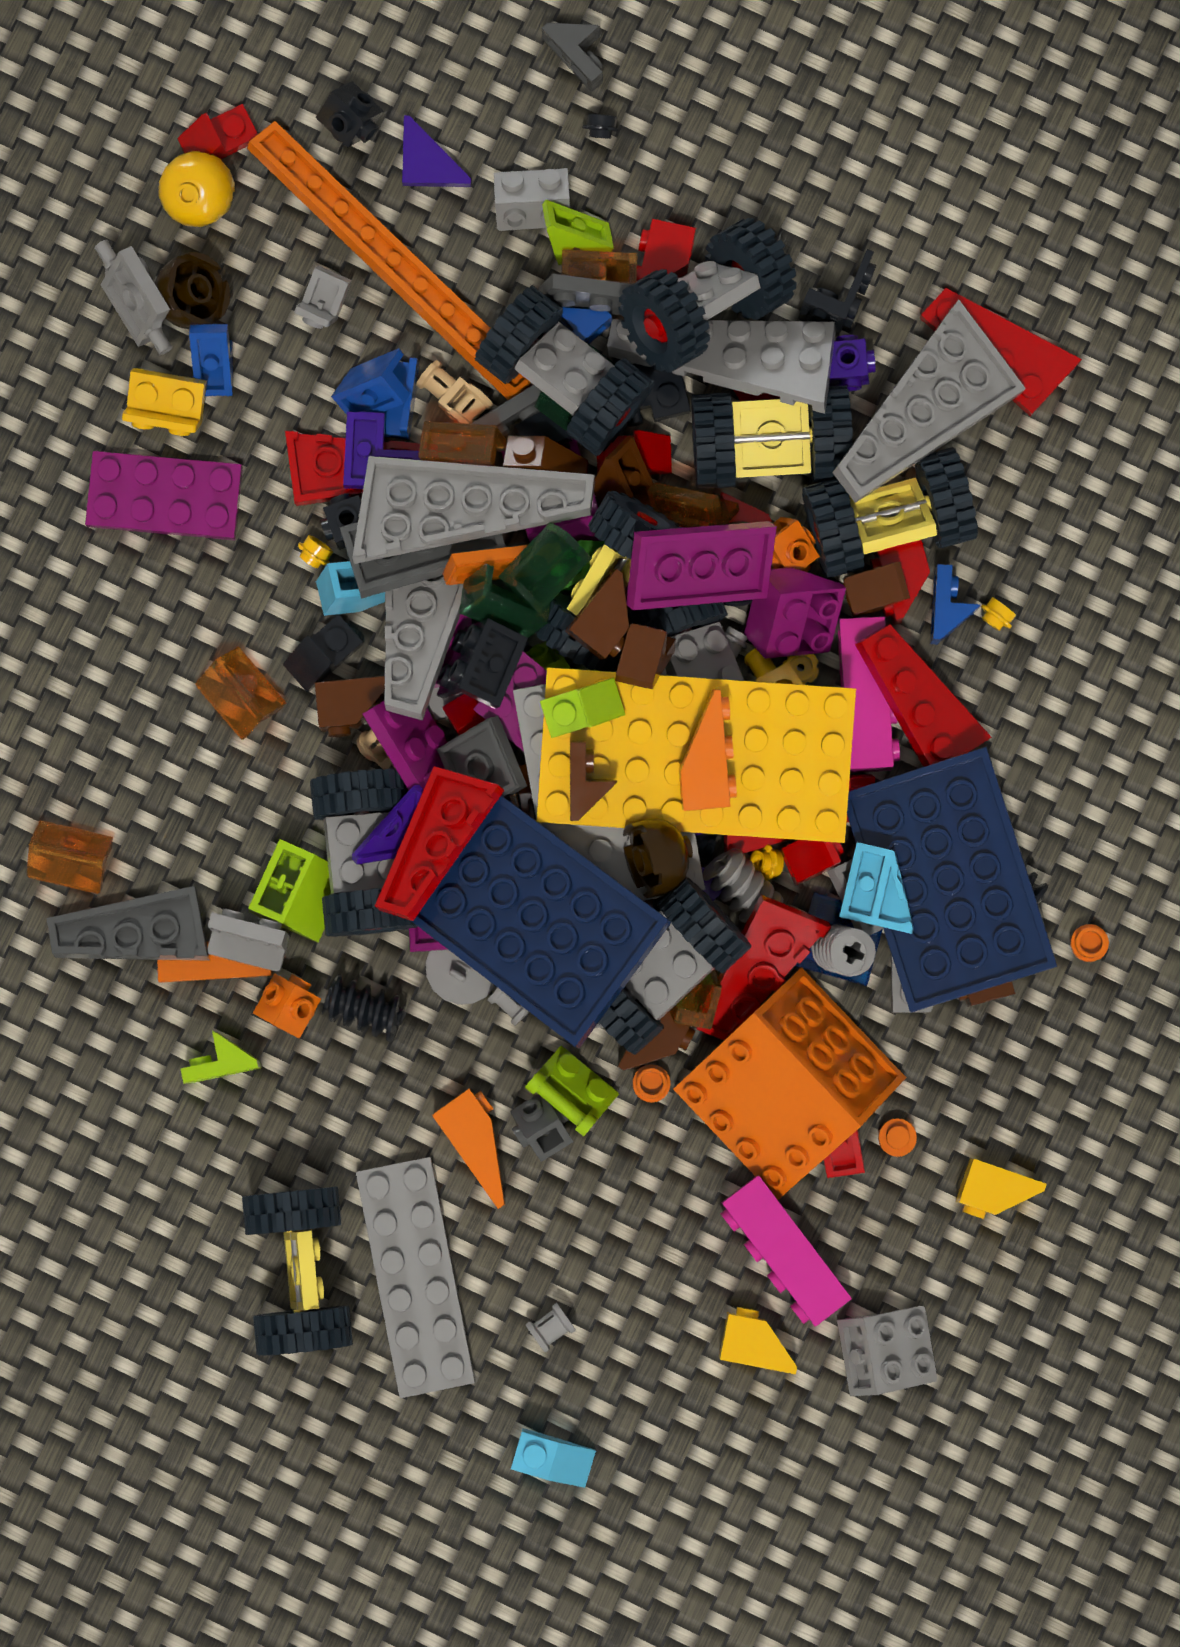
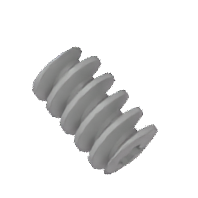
M731 849L714 858L706 866L702 874L703 880L707 881L715 877L710 888L713 891L724 888L720 894V899L723 902L733 899L729 909L732 912L742 910L739 920L742 923H746L761 894L783 903L784 899L779 892L774 891L771 882L764 880L762 872L755 870L754 863L745 859L746 857L742 850Z
M838 924L831 925L829 932L823 938L820 937L811 947L812 956L817 965L824 970L850 977L861 975L867 971L874 962L876 954L875 944L870 935L863 930Z

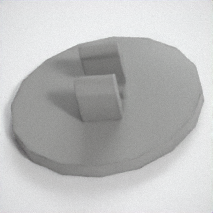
M429 951L426 960V977L433 991L445 1001L457 1005L474 1004L486 998L496 987L451 951Z

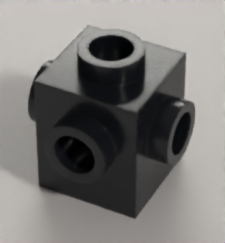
M351 81L330 93L316 119L331 132L337 141L348 148L359 141L366 143L376 134L379 129L376 123L384 111L368 93L362 91Z
M349 493L342 494L329 500V506L323 507L326 518L320 520L327 541L334 539L338 550L345 548L340 527L346 525L340 522V518L353 515L354 520L351 524L358 522L361 506L359 495L351 497Z

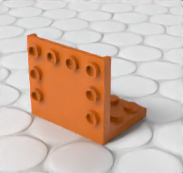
M801 967L673 1090L755 1177L757 1175L760 1176L776 1199L779 1200L856 1132L907 1077Z

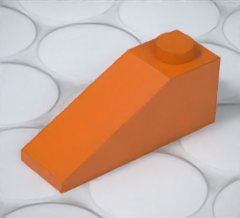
M469 1088L432 1116L499 1209L505 1205L493 1120L488 1114L493 1110V1107L481 1091L474 1094Z

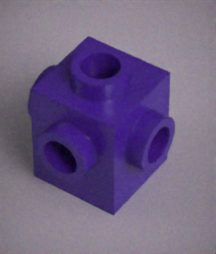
M857 335L838 336L836 341H834L829 386L847 385L849 392L860 390L862 385L870 384L869 373L876 372L874 350H867L866 339H858Z

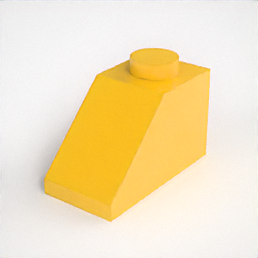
M970 1158L955 1202L964 1204L962 1212L984 1219L986 1212L997 1215L1044 1192L1047 1184Z
M737 1307L736 1314L727 1312L719 1354L720 1360L796 1374V1364L767 1321L758 1318L759 1311Z

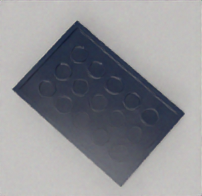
M987 747L849 791L847 816L855 842L896 851L914 931L913 934L884 927L883 929L910 1013L1058 967Z
M502 795L419 914L412 921L576 1048L582 1046L672 923Z

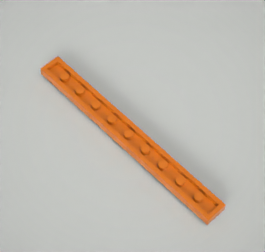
M276 121L249 141L247 149L507 400L534 385L520 373L516 378H512L509 383L504 384L475 361V354L480 349L481 342L487 337L486 334L490 327Z

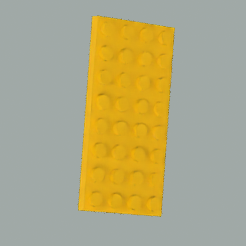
M547 667L545 699L607 679H615L616 672ZM660 675L653 689L615 681L625 715L605 723L551 738L545 716L543 717L537 822L625 828L627 824L637 821L661 819L671 823L680 832L845 843L856 698L855 688ZM720 689L721 697L728 696L730 720H723L725 736H732L734 757L733 759H727L728 775L735 774L737 797L730 798L731 807L683 811L679 768L712 690ZM570 741H586V749H594V773H586V780H617V783L579 821H570Z

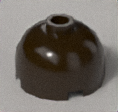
M190 252L173 258L160 269L155 285L170 308L165 317L167 321L177 327L190 329V325L213 324L226 314L230 303V287L227 280L222 281L221 275L218 273L221 267L216 261L206 254Z
M661 819L641 820L625 826L623 837L630 835V845L623 847L628 870L636 887L645 886L647 892L643 896L646 898H652L674 890L685 879L689 869V858L693 856V849L689 838L682 836L680 831L671 823Z

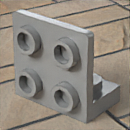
M915 1306L873 1316L849 1317L837 1320L850 1396L879 1395L937 1381L924 1306Z

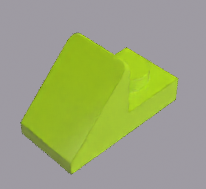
M545 200L542 204L547 233L559 266L574 247L579 248L585 253H593L603 258H607L614 249L608 222L549 200Z
M614 678L540 700L551 738L586 727L590 728L625 715Z
M212 1031L218 1061L212 1062L211 1055L189 1059L190 1067L181 1068L183 1084H191L261 1069L262 1065L260 1060L220 1033Z

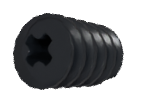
M338 974L328 991L322 1015L328 1009L329 1021L335 1022L343 1014V1026L349 1027L357 1019V1031L362 1033L371 1024L372 1036L376 1038L386 1029V1041L391 1043L395 1039L407 1004L403 1008L400 1007V995L395 994L389 1002H385L384 989H381L375 997H371V985L369 984L361 992H357V980L352 979L346 987H343L342 975Z

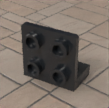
M866 250L845 302L838 300V295L830 290L818 288L816 291L809 288L798 320L835 322L836 336L840 335L843 326L850 329L862 301L861 298L857 297V293L865 295L877 266L871 263L874 251Z
M489 618L465 627L464 630L460 629L451 644V650L454 651L451 661L442 667L436 683L440 685L437 696L445 699L463 693L494 709L499 708L528 638Z

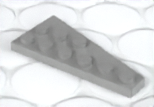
M960 300L953 305L833 471L835 477L855 503L1018 397L1026 389Z
M612 319L607 344L609 357L621 360L625 358L629 362L651 367L645 362L646 356L644 354L640 356L635 351L637 348L635 342L630 343L627 335L630 333L628 329L622 327L621 321L623 319ZM707 320L710 327L705 331L710 334V341L706 343L708 345L707 350L677 370L672 371L673 374L684 377L687 372L703 376L704 382L756 396L762 393L779 396L780 402L793 406L796 401L812 405L813 411L825 414L836 334L835 322Z
M369 456L352 556L353 562L357 564L590 516L595 475Z
M441 575L385 592L386 711L423 720L472 583L446 585L444 577Z

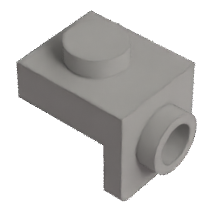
M319 265L316 266L303 300L296 306L294 313L302 316V321L309 326L319 329L323 328V326L329 327L338 319L352 280Z

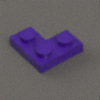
M347 412L344 489L364 488L369 456L421 460V451L384 450L385 413Z

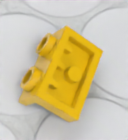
M133 368L130 372L127 408L123 411L122 420L132 422L131 425L138 429H153L156 426L167 428L169 433L179 436H188L191 433H196L202 424L207 380Z

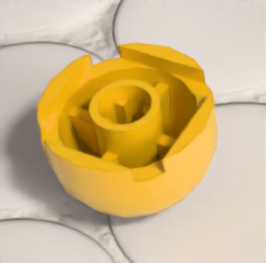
M190 151L175 157L165 167L159 180V198L163 209L173 220L185 226L203 227L217 222L229 211L233 192H235V183L230 169L220 158L200 151Z

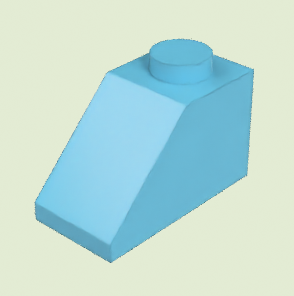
M350 561L327 563L316 580L324 616L361 612L385 602V592L361 599Z
M523 1428L511 1469L548 1481L585 1488L596 1450Z

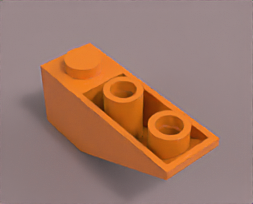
M720 689L712 690L679 768L683 811L731 807L730 798L737 797L735 774L728 775L727 759H733L734 757L732 736H725L723 720H730L728 696L721 697Z

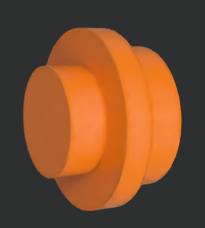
M1086 924L1073 932L1070 946L1073 954L1078 959L1084 962H1094L1106 954L1109 940L1106 932L1101 927L1094 924Z
M645 1065L634 1075V1092L645 1102H658L670 1090V1077L666 1070L658 1065Z
M896 1118L882 1125L878 1134V1140L884 1152L891 1156L900 1157L907 1155L913 1150L917 1141V1135L912 1124L904 1119Z

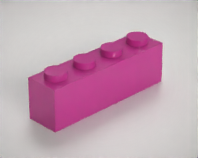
M885 617L839 619L837 624L840 684L843 688L856 689L850 773L891 771L894 767L893 761H900L899 739H892L891 724H897V719L855 646L856 643L885 626Z
M759 1175L752 1178L721 1202L725 1207V1210L720 1213L733 1232L739 1228L744 1232L749 1240L743 1245L756 1262H759L761 1259L765 1260L772 1270L767 1274V1277L779 1293L787 1289L795 1300L790 1307L803 1324L810 1320L816 1327L852 1299Z

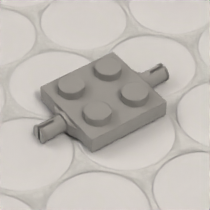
M108 240L99 242L94 249L105 264V278L101 283V287L135 343L140 347L152 342L159 356L168 353L173 346L162 331V322L170 308L151 279L146 262L141 257H138L132 246L119 251L116 255Z

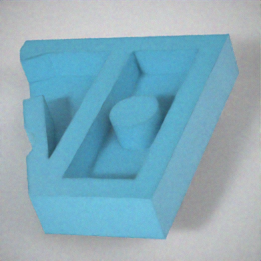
M856 843L839 917L913 934L914 926L896 851Z

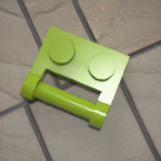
M562 1045L525 1086V1089L531 1094H539L577 1126L575 1130L583 1137L619 1095L615 1089Z

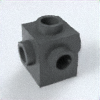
M539 1094L510 1111L518 1124L512 1128L515 1136L523 1148L530 1145L541 1162L573 1143L563 1125L569 1119Z

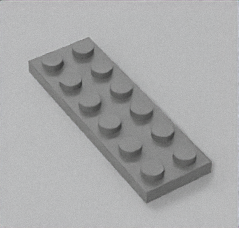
M431 1157L356 1172L399 1397L405 1398L475 1383Z

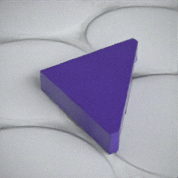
M404 115L403 186L471 187V178L409 115Z
M414 785L352 853V860L357 865L394 859L423 793V788L420 785Z

